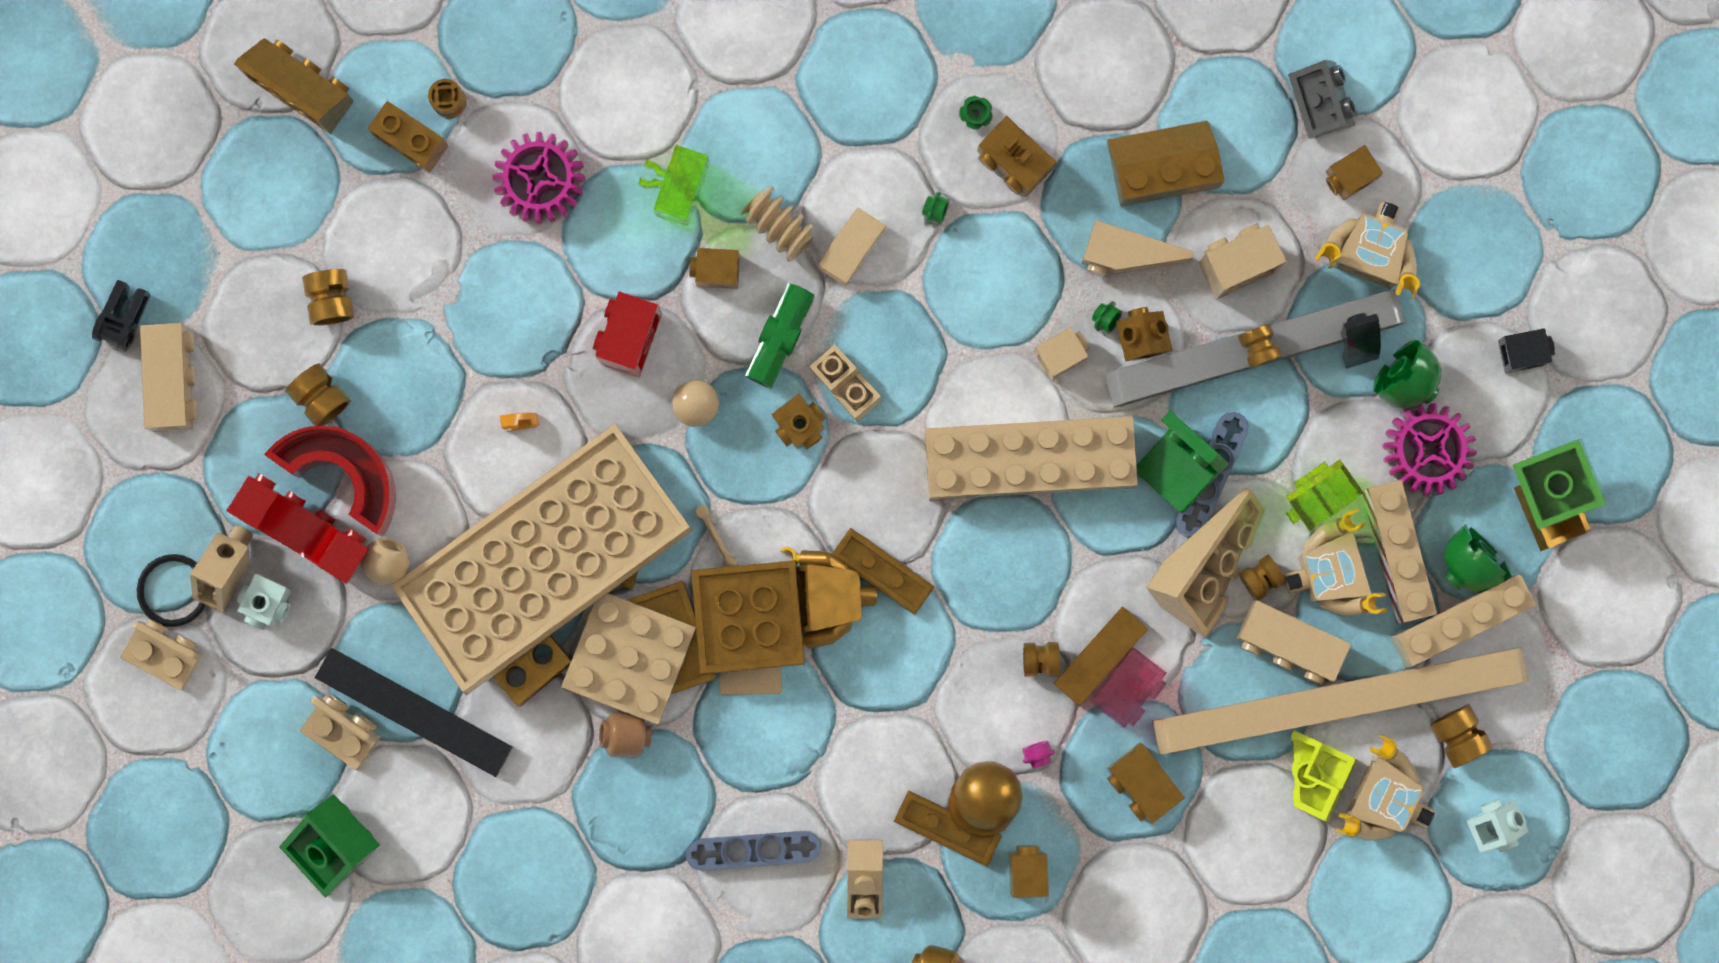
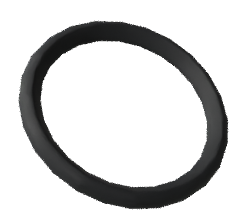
M169 554L154 559L144 568L138 579L136 590L140 608L148 618L164 626L176 627L196 619L206 605L199 602L192 613L186 617L174 620L159 617L150 610L144 598V585L148 575L155 567L170 561L185 563L192 569L197 564L193 559L184 555Z

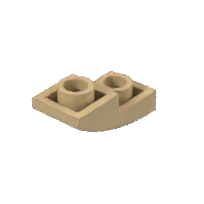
M857 208L818 264V269L846 286L864 264L866 255L885 232L886 225L860 208Z
M835 344L809 366L857 422L883 400L881 395L860 374L855 365Z

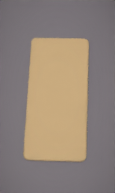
M781 667L719 673L720 694H780L782 692Z

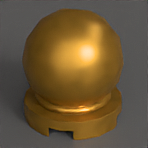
M994 761L975 763L964 769L952 786L947 801L949 815L960 830L963 829L969 834L976 835L977 838L994 837L1004 831L1019 813L1023 799L1021 783L1010 768Z

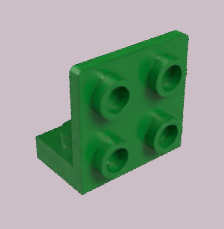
M1170 410L1161 419L1169 428L1168 431L1136 465L1137 474L1178 512L1184 513L1229 463Z

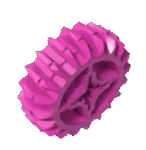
M536 132V141L531 142L529 135L526 133L523 134L525 144L519 146L515 139L510 141L514 148L512 153L507 149L501 150L502 156L507 161H495V167L502 170L503 173L493 174L492 179L503 184L494 188L496 195L506 194L500 203L503 207L513 204L509 211L513 217L523 210L521 219L525 223L530 220L532 214H534L537 225L542 224L543 214H547L549 221L553 223L556 221L553 212L559 210L560 214L566 217L568 213L564 205L568 203L574 208L578 205L571 195L580 196L584 193L581 187L575 185V183L586 181L585 175L575 173L583 169L584 165L582 161L572 162L578 156L576 149L565 153L569 145L565 139L555 146L557 141L555 134L551 133L547 141L544 142L542 132ZM542 153L532 165L520 164L518 166V163L526 156ZM552 155L564 163L566 181L551 174ZM544 169L543 174L550 181L540 180L538 185L534 187L535 182L529 176H538ZM513 175L527 182L526 201H523L514 193L512 187ZM546 191H561L553 200L536 204Z
M1436 403L1429 404L1427 413L1423 405L1415 408V415L1409 409H1405L1402 411L1405 422L1397 417L1392 420L1393 425L1398 431L1388 429L1385 432V435L1393 439L1394 442L1382 444V449L1392 450L1393 455L1384 457L1383 461L1384 463L1394 461L1396 465L1388 473L1390 476H1393L1400 472L1403 476L1399 480H1402L1403 485L1408 480L1412 481L1409 487V492L1415 493L1420 485H1422L1423 496L1430 495L1432 486L1437 495L1444 494V484L1450 490H1454L1457 488L1454 477L1462 482L1467 479V475L1461 468L1471 470L1474 467V464L1465 458L1477 455V450L1467 448V444L1476 441L1475 436L1465 438L1463 433L1470 429V424L1466 423L1459 427L1456 423L1461 419L1462 415L1456 413L1451 419L1448 418L1450 407L1444 406L1440 413L1437 414ZM1421 422H1431L1442 426L1433 436H1427L1421 431L1417 432L1412 428L1413 425ZM1449 434L1455 444L1454 462L1450 460L1451 456L1445 451V442ZM1405 436L1409 439L1408 443L1412 445L1415 452L1410 465H1408L1403 452ZM1438 439L1434 444L1436 449L1433 450L1437 451L1436 455L1432 454L1420 461L1425 455L1423 450L1426 449L1422 448V445H1427ZM1426 463H1432L1438 468L1442 467L1447 471L1439 477H1426L1417 473Z

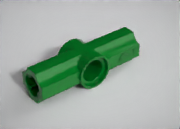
M787 284L774 314L768 317L758 340L760 344L751 359L745 377L772 389L786 357L791 355L802 331L800 327L813 303L815 294L798 285Z

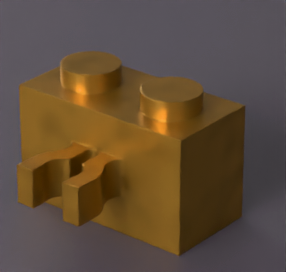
M1007 115L984 138L977 149V152L981 154L978 157L980 162L992 172L997 169L1005 177L1003 180L1004 184L1016 195L1022 192L1028 197L1056 165V161Z

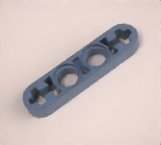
M1228 412L1220 417L1213 430L1208 445L1214 450L1224 451L1228 456L1229 464L1211 483L1214 487L1213 497L1209 500L1197 498L1194 501L1199 506L1208 507L1206 513L1200 509L1197 514L1196 521L1200 523L1199 528L1193 527L1188 531L1185 529L1186 523L1182 521L1183 516L1188 517L1192 514L1195 506H1190L1184 513H1177L1175 526L1177 531L1184 537L1190 538L1211 518L1248 432V422L1240 413ZM1233 419L1238 421L1237 427L1241 429V433H1234L1228 443L1235 444L1234 450L1226 444L1215 443L1216 437L1224 440L1227 428L1223 427V423H1230Z
M811 831L702 838L693 841L688 846L686 859L689 865L696 870L805 863L813 861L819 855L821 842L818 836ZM804 836L808 837L809 842H815L816 848L810 850L809 856H803L801 850L791 851L793 858H785L787 847L784 837H791L790 844L801 843ZM774 839L779 842L781 853L777 858L767 859L763 856L761 845L765 840ZM716 842H722L720 854L724 862L723 864H716L717 857L706 858L705 864H699V859L692 857V852L698 850V845L702 844L705 850L711 851L717 850ZM740 842L746 847V856L742 861L733 862L727 857L726 850L730 843Z

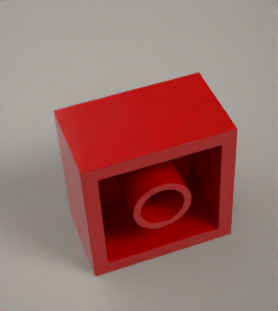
M618 291L616 299L610 298L604 314V317L607 318V325L605 331H598L593 344V350L596 351L595 357L601 365L640 378L661 320L662 312L658 304Z

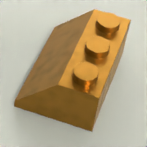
M263 38L235 61L234 65L246 78L329 134L333 132L354 102L347 94L349 88L334 77L328 81L320 76L321 69L306 58L300 62L292 57L293 50L278 39L273 44Z
M1208 120L1107 139L1120 207L1220 188L1225 181L1218 146Z

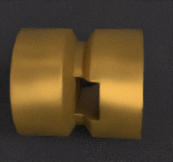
M345 269L322 270L306 274L302 277L305 296L311 299V303L307 305L310 325H332L354 318L352 300L345 296V293L350 289Z
M320 363L302 372L285 390L297 406L305 405L304 414L314 426L327 425L340 415L351 402L338 385L331 386L332 377Z
M1470 704L1462 706L1430 724L1438 742L1446 743L1447 746L1444 752L1453 768L1462 766L1493 748L1485 731L1476 728L1479 720Z

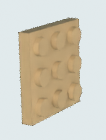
M607 593L593 604L561 688L659 725L696 632V627Z

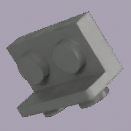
M1323 60L1288 74L1309 139L1317 138L1343 127L1350 128L1355 126L1353 117L1357 115L1356 108L1352 99L1346 96L1343 87L1346 84V77L1342 67L1336 65L1335 61Z

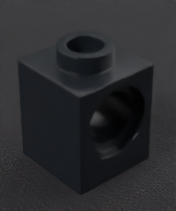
M1545 328L1504 336L1498 340L1505 374L1545 366L1552 362L1551 356L1555 355L1553 339L1551 336H1547Z

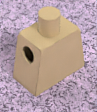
M235 526L229 537L221 533L215 535L190 574L192 598L221 613L225 612L250 564L249 548L247 546L253 534L249 530L241 526Z

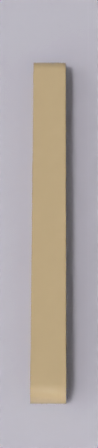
M1522 647L1162 718L1152 722L1159 755L1524 683L1528 682L1529 679Z

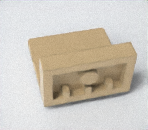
M326 694L325 697L314 696L310 702L316 708L304 723L300 732L354 770H358L382 737L375 732L378 726L363 715L358 716L355 714L352 716L347 712L349 705L334 695L329 696Z

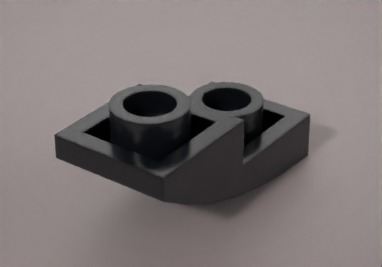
M1359 313L1349 317L1341 330V337L1345 345L1342 358L1346 369L1379 359L1381 350L1380 323L1377 313L1369 316L1366 313Z

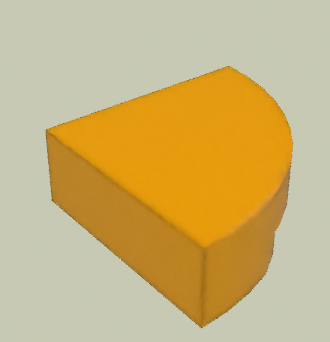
M537 413L500 415L501 428L506 432L535 428L539 425Z

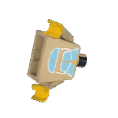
M1382 201L1375 217L1362 214L1358 219H1348L1331 231L1325 244L1315 256L1316 261L1321 256L1327 257L1330 260L1329 269L1336 267L1389 289H1392L1398 283L1395 293L1399 296L1403 288L1412 292L1411 298L1414 299L1420 286V281L1417 278V262L1413 243L1407 239L1408 231L1394 225L1400 208L1388 202Z
M1352 509L1346 512L1342 518H1337L1320 526L1304 543V553L1298 556L1301 569L1284 574L1286 579L1285 585L1289 594L1307 589L1311 602H1318L1323 610L1342 616L1366 614L1368 612L1383 614L1388 611V609H1377L1375 605L1376 599L1378 597H1386V594H1371L1354 536V531L1365 526V522L1359 525H1354L1351 522V515L1360 511L1359 509Z
M1380 734L1379 737L1383 739L1382 747L1379 750L1373 746L1370 747V751L1378 756H1372L1346 813L1338 815V817L1345 819V826L1341 830L1335 828V833L1371 841L1389 839L1396 832L1404 833L1409 821L1425 829L1429 827L1435 810L1419 803L1424 788L1419 785L1420 776L1408 757L1397 748L1394 740Z

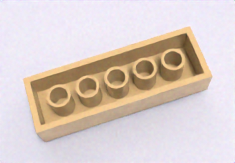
M1133 416L925 428L929 500L1133 489L1138 485Z

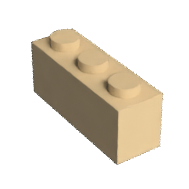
M182 323L140 325L144 428L150 431L193 429V420H197L198 416L197 403L195 399L192 400L191 386L196 385L194 365L190 366V352H194L195 348L193 332L189 331V327Z
M1257 600L1252 601L1235 638L1243 642L1241 646L1243 650L1256 656H1260L1261 652L1267 653L1274 657L1272 663L1289 671L1295 666L1306 672L1304 678L1322 686L1325 681L1329 683L1335 682L1351 647L1350 643Z

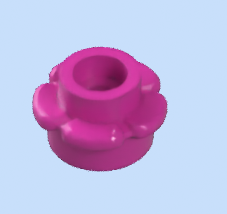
M1048 740L1029 745L1022 749L1025 757L1022 761L1025 764L1030 763L1032 768L1047 765L1052 762L1050 756L1055 754V749H1051Z

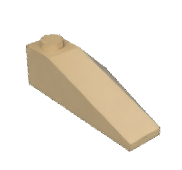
M1245 488L1164 560L1146 587L1162 609L1204 637L1208 635L1226 607L1228 599L1224 595L1231 578L1237 580L1238 573L1241 570L1236 567L1242 550L1250 547L1265 510L1251 489Z

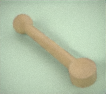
M704 505L697 507L696 516L702 519L725 559L724 567L737 566V560L730 556L709 518V509Z

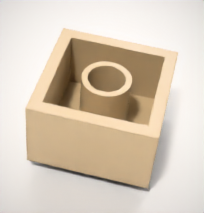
M1258 223L1239 231V235L1233 241L1228 242L1225 237L1208 245V249L1204 251L1205 254L1200 260L1199 265L1217 300L1277 273L1286 263V259L1270 225L1268 224L1260 228Z

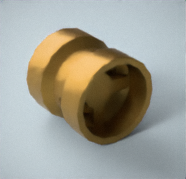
M444 78L437 80L431 85L428 99L438 115L451 119L462 114L466 107V98L455 81Z
M1271 324L1260 326L1238 336L1241 346L1250 349L1247 351V362L1250 369L1265 365L1283 356L1280 347L1275 345L1273 341L1270 342L1274 335Z
M1269 555L1261 558L1258 561V565L1254 568L1247 567L1238 573L1247 591L1257 601L1264 598L1268 590L1272 588L1278 589L1286 584L1284 575Z
M1048 642L1045 646H1037L1035 643H1024V677H1035L1038 673H1045L1048 676H1059V642Z

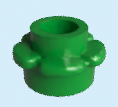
M968 97L964 101V106L959 110L960 119L963 122L965 121L966 126L970 129H980L981 126H987L993 117L991 113L992 105L986 98ZM978 110L980 114L975 116L973 111Z
M937 192L934 197L928 196L925 201L922 215L927 217V223L930 225L932 222L941 225L946 216L950 200L942 197L941 192Z
M1111 301L1106 305L1101 303L1095 310L1092 321L1095 322L1094 328L1096 331L1102 330L1109 334L1117 326L1116 321L1121 319L1122 310L1115 307V302Z

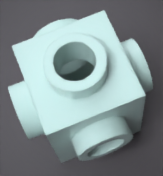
M255 573L250 585L245 584L239 593L237 603L240 606L237 611L246 615L244 622L262 630L265 624L275 627L277 622L282 623L288 614L290 604L287 603V600L293 589ZM263 599L266 600V605L264 608H262L261 606Z
M1500 799L1488 802L1480 806L1482 810L1480 814L1467 820L1480 853L1498 848L1499 852L1514 848L1519 845L1517 839L1529 833L1525 817L1519 810L1515 800L1504 804L1501 803Z

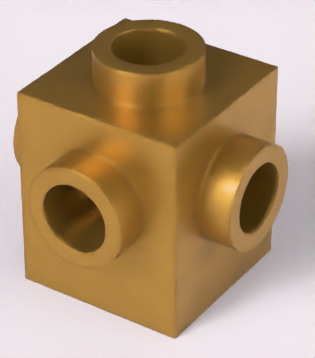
M1148 307L1137 308L1128 311V318L1116 321L1125 362L1149 359L1173 351L1168 333V324L1163 311L1149 312Z
M797 394L772 413L773 419L779 425L775 432L786 447L793 444L797 450L802 446L808 450L823 438L820 433L825 429L821 421L825 419V416L814 402L808 405L800 394ZM798 420L806 422V426L802 429L795 428L794 424Z

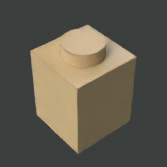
M1069 327L1035 347L1033 352L1049 379L1053 380L1086 361L1088 358L1086 351L1090 348L1080 331L1074 333L1073 329Z

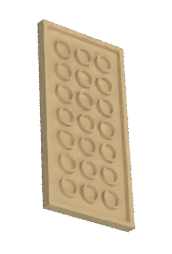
M613 424L413 569L402 580L391 585V587L462 692L468 695L693 530L616 424Z

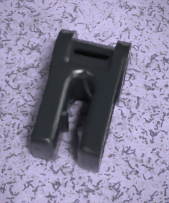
M117 280L103 311L94 324L92 339L99 342L102 340L117 345L119 350L126 352L135 338L137 326L150 298V293L141 288L136 289L131 301H128L129 306L125 314L119 317L125 300H128L127 295L130 287L126 282Z

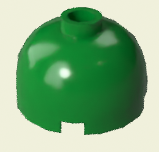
M1413 340L1403 345L1392 355L1397 360L1390 368L1384 364L1374 381V392L1393 407L1412 409L1423 403L1429 404L1437 397L1440 390L1438 386L1441 381L1442 369L1437 356L1425 344L1418 340Z
M1466 524L1450 538L1444 550V562L1449 569V572L1445 575L1459 590L1464 586L1471 592L1482 593L1511 578L1512 571L1505 561L1500 565L1497 563L1498 558L1495 555L1497 551L1472 527L1468 529Z

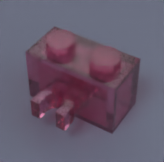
M1133 647L1089 703L1121 728H1125L1127 724L1133 727L1146 711L1141 707L1149 696L1155 699L1167 684L1162 680L1167 673Z

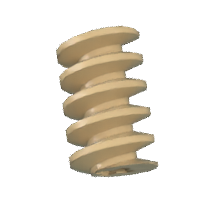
M770 186L759 192L745 206L740 215L749 212L746 220L749 224L759 221L756 231L759 234L769 231L766 237L767 242L773 243L779 240L776 250L781 253L789 249L786 260L791 262L813 240L814 237L809 236L813 225L809 224L801 228L800 224L804 216L800 214L792 219L790 215L794 207L790 205L781 209L780 206L784 197L781 195L772 200L770 197L774 187Z

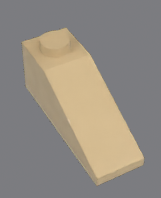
M1096 220L1081 264L1088 266V272L1106 277L1107 273L1120 274L1186 264L1191 261L1194 251Z

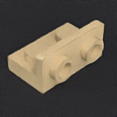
M148 618L146 623L136 621L133 625L136 630L120 658L183 691L203 656L202 653L195 650L197 644L182 635H178L174 639L165 634L167 627Z

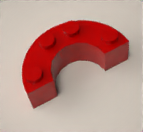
M309 426L283 436L264 454L298 478L310 468L321 464H335L342 467L350 476L354 486V503L348 515L376 535L381 537L385 535L395 510V484L386 461L367 441L338 427Z
M258 473L255 478L248 475L226 512L287 546L317 567L347 584L369 550L368 547L363 545L366 538L350 528L346 532L338 529L333 525L336 519L319 508L315 514L303 507L306 501L291 491H288L285 496L273 489L276 483L262 474Z

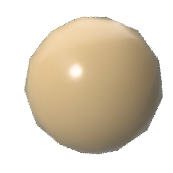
M693 380L681 385L675 390L672 399L673 413L678 421L691 427L706 426L715 418L720 404L716 390L713 386L702 380Z
M379 538L367 545L369 550L361 563L365 576L373 583L384 586L402 580L409 567V555L405 546L390 538Z

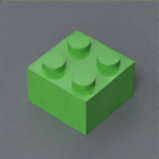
M1582 438L1512 464L1538 530L1608 503Z

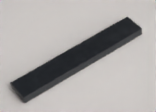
M334 648L330 649L315 676V679L494 777L498 776L513 749L512 745Z

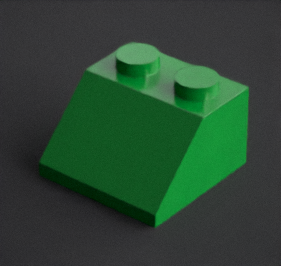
M332 794L301 820L279 848L326 898L356 871L380 844L375 840L372 833L364 828L353 816L349 808Z

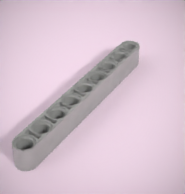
M1396 289L1272 324L1271 327L1274 335L1270 342L1273 341L1275 345L1280 347L1283 356L1270 363L1343 342L1341 337L1343 324L1347 322L1346 320L1349 317L1359 313H1366L1367 316L1377 313L1380 331L1406 323L1399 297L1395 293ZM1237 334L1104 374L1113 407L1128 405L1248 370L1250 367L1247 362V351L1250 349L1241 346L1238 336L1241 334Z

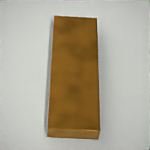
M851 527L832 552L833 555L846 562L850 570L857 571L861 578L914 615L935 587Z
M1122 606L1053 684L1075 704L1080 706L1147 632L1148 628Z
M909 790L893 821L988 867L1002 837L1001 834H997L994 837L977 838L976 835L969 834L963 829L960 830L950 817L949 809Z

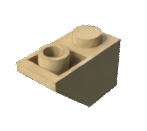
M848 840L847 918H882L883 840Z

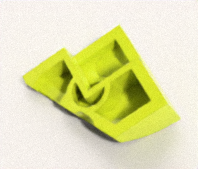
M1293 730L1291 735L1294 763H1292V775L1294 776L1293 806L1321 820L1330 822L1358 759Z

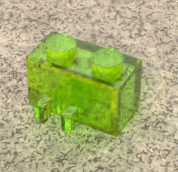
M675 145L667 170H663L657 163L646 159L645 168L654 170L657 176L664 178L663 181L655 178L651 181L640 178L638 182L640 187L646 189H660L653 209L656 216L689 226L710 165L708 155Z
M1341 459L1330 466L1324 461L1293 483L1296 490L1286 496L1293 508L1286 512V515L1293 524L1302 520L1310 531L1335 515L1364 492Z

